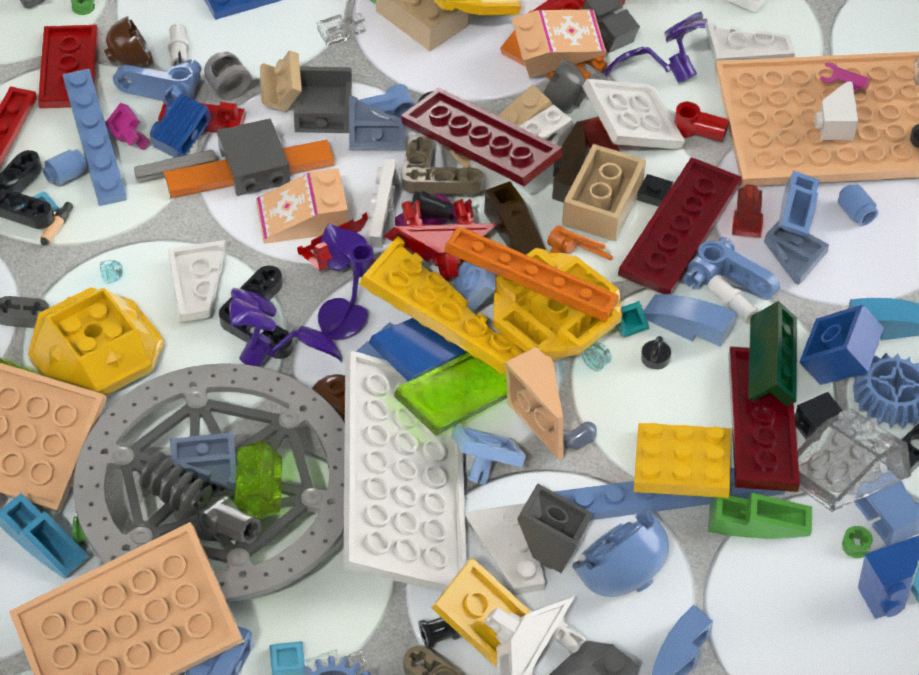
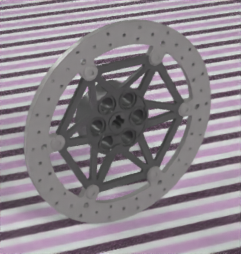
M218 363L191 366L163 374L141 384L119 399L103 414L87 436L76 463L73 485L75 509L80 527L95 554L106 564L191 522L199 539L219 542L224 548L221 550L203 546L208 559L227 563V571L214 572L227 603L248 600L271 593L301 578L316 567L332 551L344 534L345 423L335 409L321 395L307 385L292 377L266 368L245 364ZM238 392L251 394L278 403L287 409L281 414L211 400L208 399L207 393ZM181 398L185 399L186 404L133 445L129 447L119 445L125 435L144 417L168 403ZM211 412L268 423V426L235 447L239 490H232L203 481L201 491L210 485L212 493L207 503L201 509L226 496L236 504L239 511L261 521L265 511L290 506L294 507L258 535L257 541L251 545L237 540L233 544L231 542L233 538L221 533L208 537L198 527L196 514L189 518H184L180 515L179 511H174L170 508L169 503L164 504L147 521H144L133 472L136 471L141 474L145 466L144 464L147 463L154 453L142 451L187 417H190V436L200 435V418L203 419L210 434L222 433ZM304 425H308L316 435L326 455L329 468L327 490L314 488L297 433V430ZM274 436L261 460H257L249 453ZM285 438L289 439L302 486L265 477L268 466ZM163 455L161 462H163L166 458H171V456ZM109 468L121 469L135 528L127 535H122L107 507L105 481ZM267 490L288 495L289 497L267 501ZM307 511L318 513L306 532L284 551L254 565L251 563L250 557L301 515ZM174 512L176 522L159 526Z

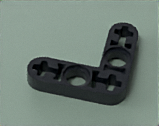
M26 150L19 153L0 173V217L35 229H43L49 227L55 220L50 203L22 194L24 189L42 170V163L37 152ZM18 179V181L13 184H6L8 181ZM24 204V207L21 209L11 210L15 206Z
M263 266L240 289L260 294L270 301L282 288V273L275 266ZM231 296L219 310L220 325L225 331L247 343L252 336L248 330L252 327L246 325L232 326L230 319L227 318L228 316L230 317L229 306L233 300ZM276 325L274 331L264 330L261 334L271 339L270 346L273 348L274 343H279L289 332ZM293 338L281 347L273 358L284 359L290 356L293 352Z

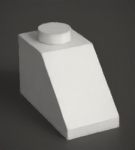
M852 82L844 83L822 100L820 112L815 113L814 125L815 129H819L821 140L854 141L858 116Z

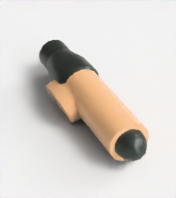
M67 201L57 212L54 211V222L45 229L40 237L42 245L51 243L61 226L68 219L70 211L73 209L72 203Z

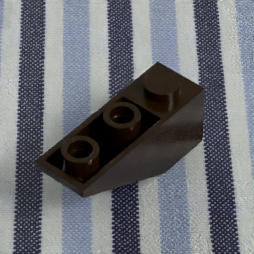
M511 181L485 190L484 214L491 223H499L494 228L507 247L525 255L535 248L546 250L524 199Z

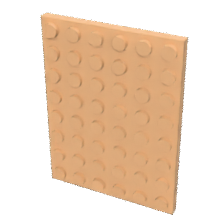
M919 51L716 61L715 72L726 119H729L728 129L739 176L742 177V187L787 184L793 170L819 179V183L919 178V148L915 147L910 141L912 128L919 124ZM826 62L834 63L841 69L871 78L868 89L861 87L859 92L854 91L858 116L854 141L821 140L819 129H815V113L820 112L822 100L845 83L842 80H837L834 83H825L820 80L821 76L830 78L833 75L832 68L825 66Z

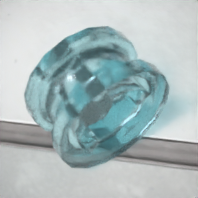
M598 341L582 352L584 362L594 371L603 370L605 365L609 364L612 360L609 349Z

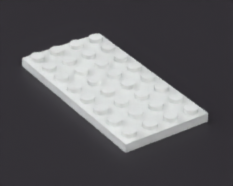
M352 350L346 355L343 568L443 592L466 563L463 453L451 437L454 424L462 426L461 382L430 373L409 383L386 360Z

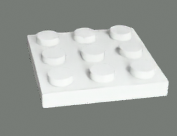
M587 78L582 86L613 144L681 149L685 143L684 138L653 85Z

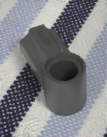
M226 496L217 499L196 513L197 525L208 537L221 533L244 544L251 545L257 541L258 534L262 530L260 519L239 511L236 504Z

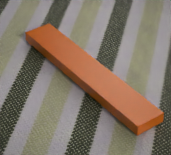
M327 139L283 148L289 163L290 174L334 166V157ZM226 159L164 171L170 198L234 186Z
M461 226L456 228L445 244L444 252L604 322H607L619 300V295Z

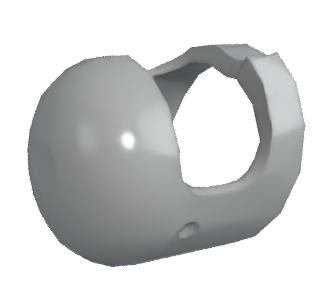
M228 51L215 53L205 64V78L220 99L232 100L238 98L246 92L252 83V75L233 53Z

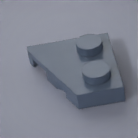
M349 96V150H405V125L402 124L400 118L388 115L378 107L361 102L355 96Z
M779 220L767 232L764 239L766 246L797 285L806 278L829 249L828 243L811 234H808L806 238L779 228Z
M233 432L170 438L171 458L174 460L172 469L180 464L183 466L182 475L190 471L195 479L200 478L205 482L232 490H239Z

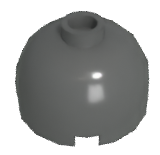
M563 58L543 94L550 99L552 105H555L563 113L568 112L573 105L578 108L586 96V93L582 91V86L585 83L584 75L578 67Z

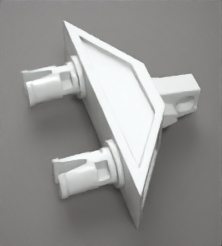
M575 596L530 612L522 617L514 613L507 614L500 608H496L488 614L484 623L497 634L496 638L500 642L497 646L498 675H534L532 673L533 667L551 637L569 650L571 654H574L581 647L578 643L585 640V637L563 621V616Z

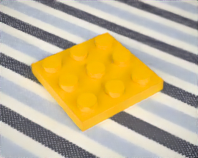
M638 423L634 492L729 498L731 428Z

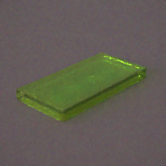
M468 352L396 388L393 396L437 436L507 399L506 375L500 374L493 367L480 359L474 358Z

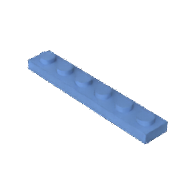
M90 69L62 74L98 205L103 206L127 200Z

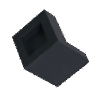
M826 392L797 405L795 425L809 445L820 441L824 426L843 418L844 411L830 393Z

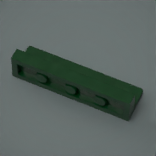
M778 300L750 318L748 399L753 402L771 392L787 407L795 403L797 398V317Z

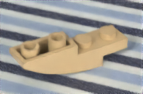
M532 84L498 116L520 126L552 106V103L548 97ZM454 150L449 151V154L463 168H470L469 158Z

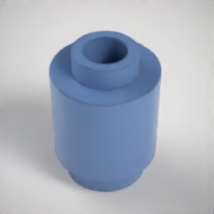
M69 149L46 160L43 174L49 183L59 186L82 175L83 171L87 169V163L78 149L73 151Z
M859 184L847 185L840 191L838 204L855 223L865 226L877 217L876 203Z

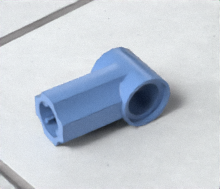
M404 84L391 86L385 94L359 100L370 106L378 107L384 113L394 115L400 119L403 113L415 105L407 86Z

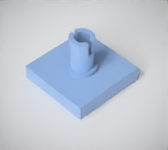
M465 261L458 268L459 276L454 279V288L469 301L467 307L474 312L488 297L494 299L495 274Z
M454 424L451 437L462 453L475 456L470 474L468 475L470 481L478 483V480H480V484H487L493 461L518 467L523 466L526 455L513 439Z

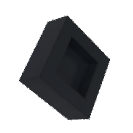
M647 174L638 191L637 200L659 207L672 187L673 182Z

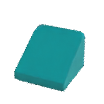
M640 301L621 307V322L615 328L622 338L649 329Z

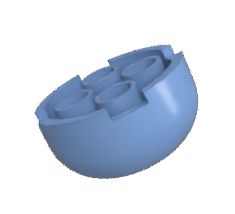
M649 510L635 516L637 521L633 524L627 522L623 525L620 523L582 552L586 557L584 561L580 563L577 560L573 563V569L589 590L604 597H619L635 590L641 592L653 583L652 578L661 570L667 560L669 540L665 529L652 511Z

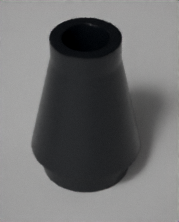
M424 190L422 192L414 191L411 204L416 200L420 202L422 218L449 220L453 203L446 202Z

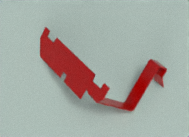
M367 212L362 214L361 219L355 222L352 219L338 227L356 233L360 232L368 220ZM323 234L312 239L310 245L304 248L302 245L297 247L298 255H302L319 272L328 268L327 261L332 259L328 245L325 242L321 243Z

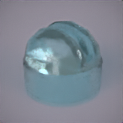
M105 260L100 262V273L104 283H114L121 279L123 276V265L119 261Z

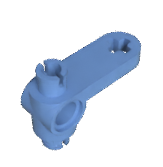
M192 59L187 60L186 63H180L169 68L167 72L122 65L113 75V83L117 89L124 93L163 100L168 105L171 100L175 101L180 94L191 99L195 98V87L200 82L202 68L196 60L192 63Z
M721 237L718 242L707 241L699 246L697 256L688 264L689 273L684 276L687 286L690 287L693 282H696L692 286V289L695 290L699 289L701 284L708 285L709 281L716 275L728 278L763 299L772 298L780 289L777 277L767 269L735 252L734 243L730 239L723 244L727 237Z

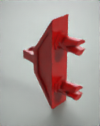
M463 199L453 203L458 225H424L422 223L420 202L418 200L411 204L410 200L403 202L401 207L406 226H394L384 237L393 242L399 236L405 242L403 247L413 254L417 253L426 262H433L434 266H438L440 275L447 282L453 281L459 276L457 265L461 264L460 258L444 252L445 244L456 228L461 226L484 236L499 224L475 223L471 199H468L465 203Z

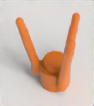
M560 225L556 226L548 236L547 244L552 247L550 253L570 254L576 246H579L598 256L613 260L611 254L601 250L606 248L605 244L569 231Z

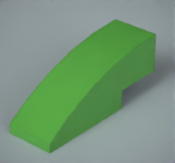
M751 493L748 499L729 495V498L714 497L709 506L708 532L763 539L807 537L812 533V506Z

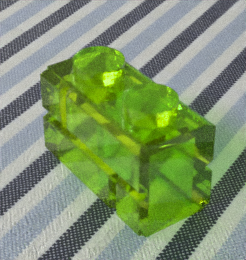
M257 441L240 447L237 450L238 464L236 465L235 504L241 510H245L246 514L257 519L279 513L281 511L282 457L275 450H272V447L265 441Z

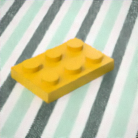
M473 558L466 561L431 606V609L496 668L497 646L500 642L496 638L497 634L484 623L486 617L496 608L502 609L507 614L514 613L519 617L531 612Z

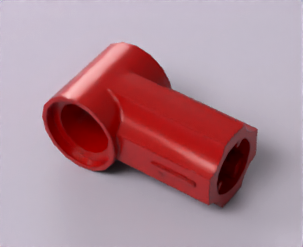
M684 101L676 107L674 123L683 138H689L696 134L723 142L729 125V119L701 112L697 104Z

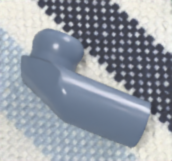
M586 421L571 432L563 430L564 446L575 450L581 449L595 439L596 425Z

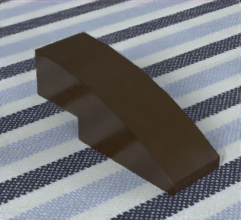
M578 121L561 146L562 157L554 163L553 177L555 178L553 180L552 199L564 203L585 161V133L582 123Z

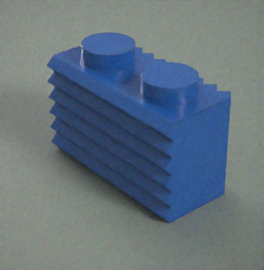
M180 94L175 101L171 100L165 109L163 119L160 122H155L150 130V139L153 147L174 158L187 155L190 148L193 147V144L196 143L202 131L205 130V127L211 121L208 107L183 94Z

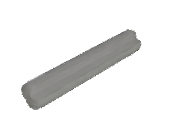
M206 150L134 167V175L139 183L165 177L164 171L215 162L216 155L213 150Z

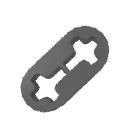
M1 297L0 324L35 328L38 314L37 316L33 315H36L37 311L42 312L50 308L49 304L39 298Z

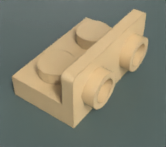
M291 50L287 52L283 59L278 60L275 67L266 63H262L259 67L262 104L283 112L289 109L302 92L299 53Z

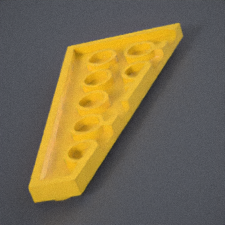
M398 236L362 276L359 285L367 289L371 294L390 303L397 310L411 316L421 325L440 334L447 341L469 352L474 358L490 365L500 374L506 375V362L523 354V352L503 333L494 332L487 326L488 319L482 313L476 315L467 307L469 301L438 272H430L422 265L424 259L417 253L411 255L403 247L405 242Z

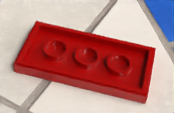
M97 24L44 26L38 94L39 109L71 108L62 74L90 69L95 86L98 45Z

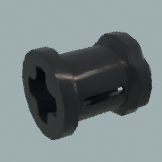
M441 617L427 622L424 619L418 621L420 635L427 649L433 648L435 643L450 638L453 640L460 638L459 633Z

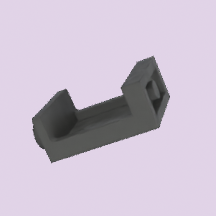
M300 66L302 92L296 98V105H294L295 132L349 133V96H352V69L350 67Z
M271 118L217 130L219 151L221 157L226 159L237 196L280 187L290 182L289 163Z

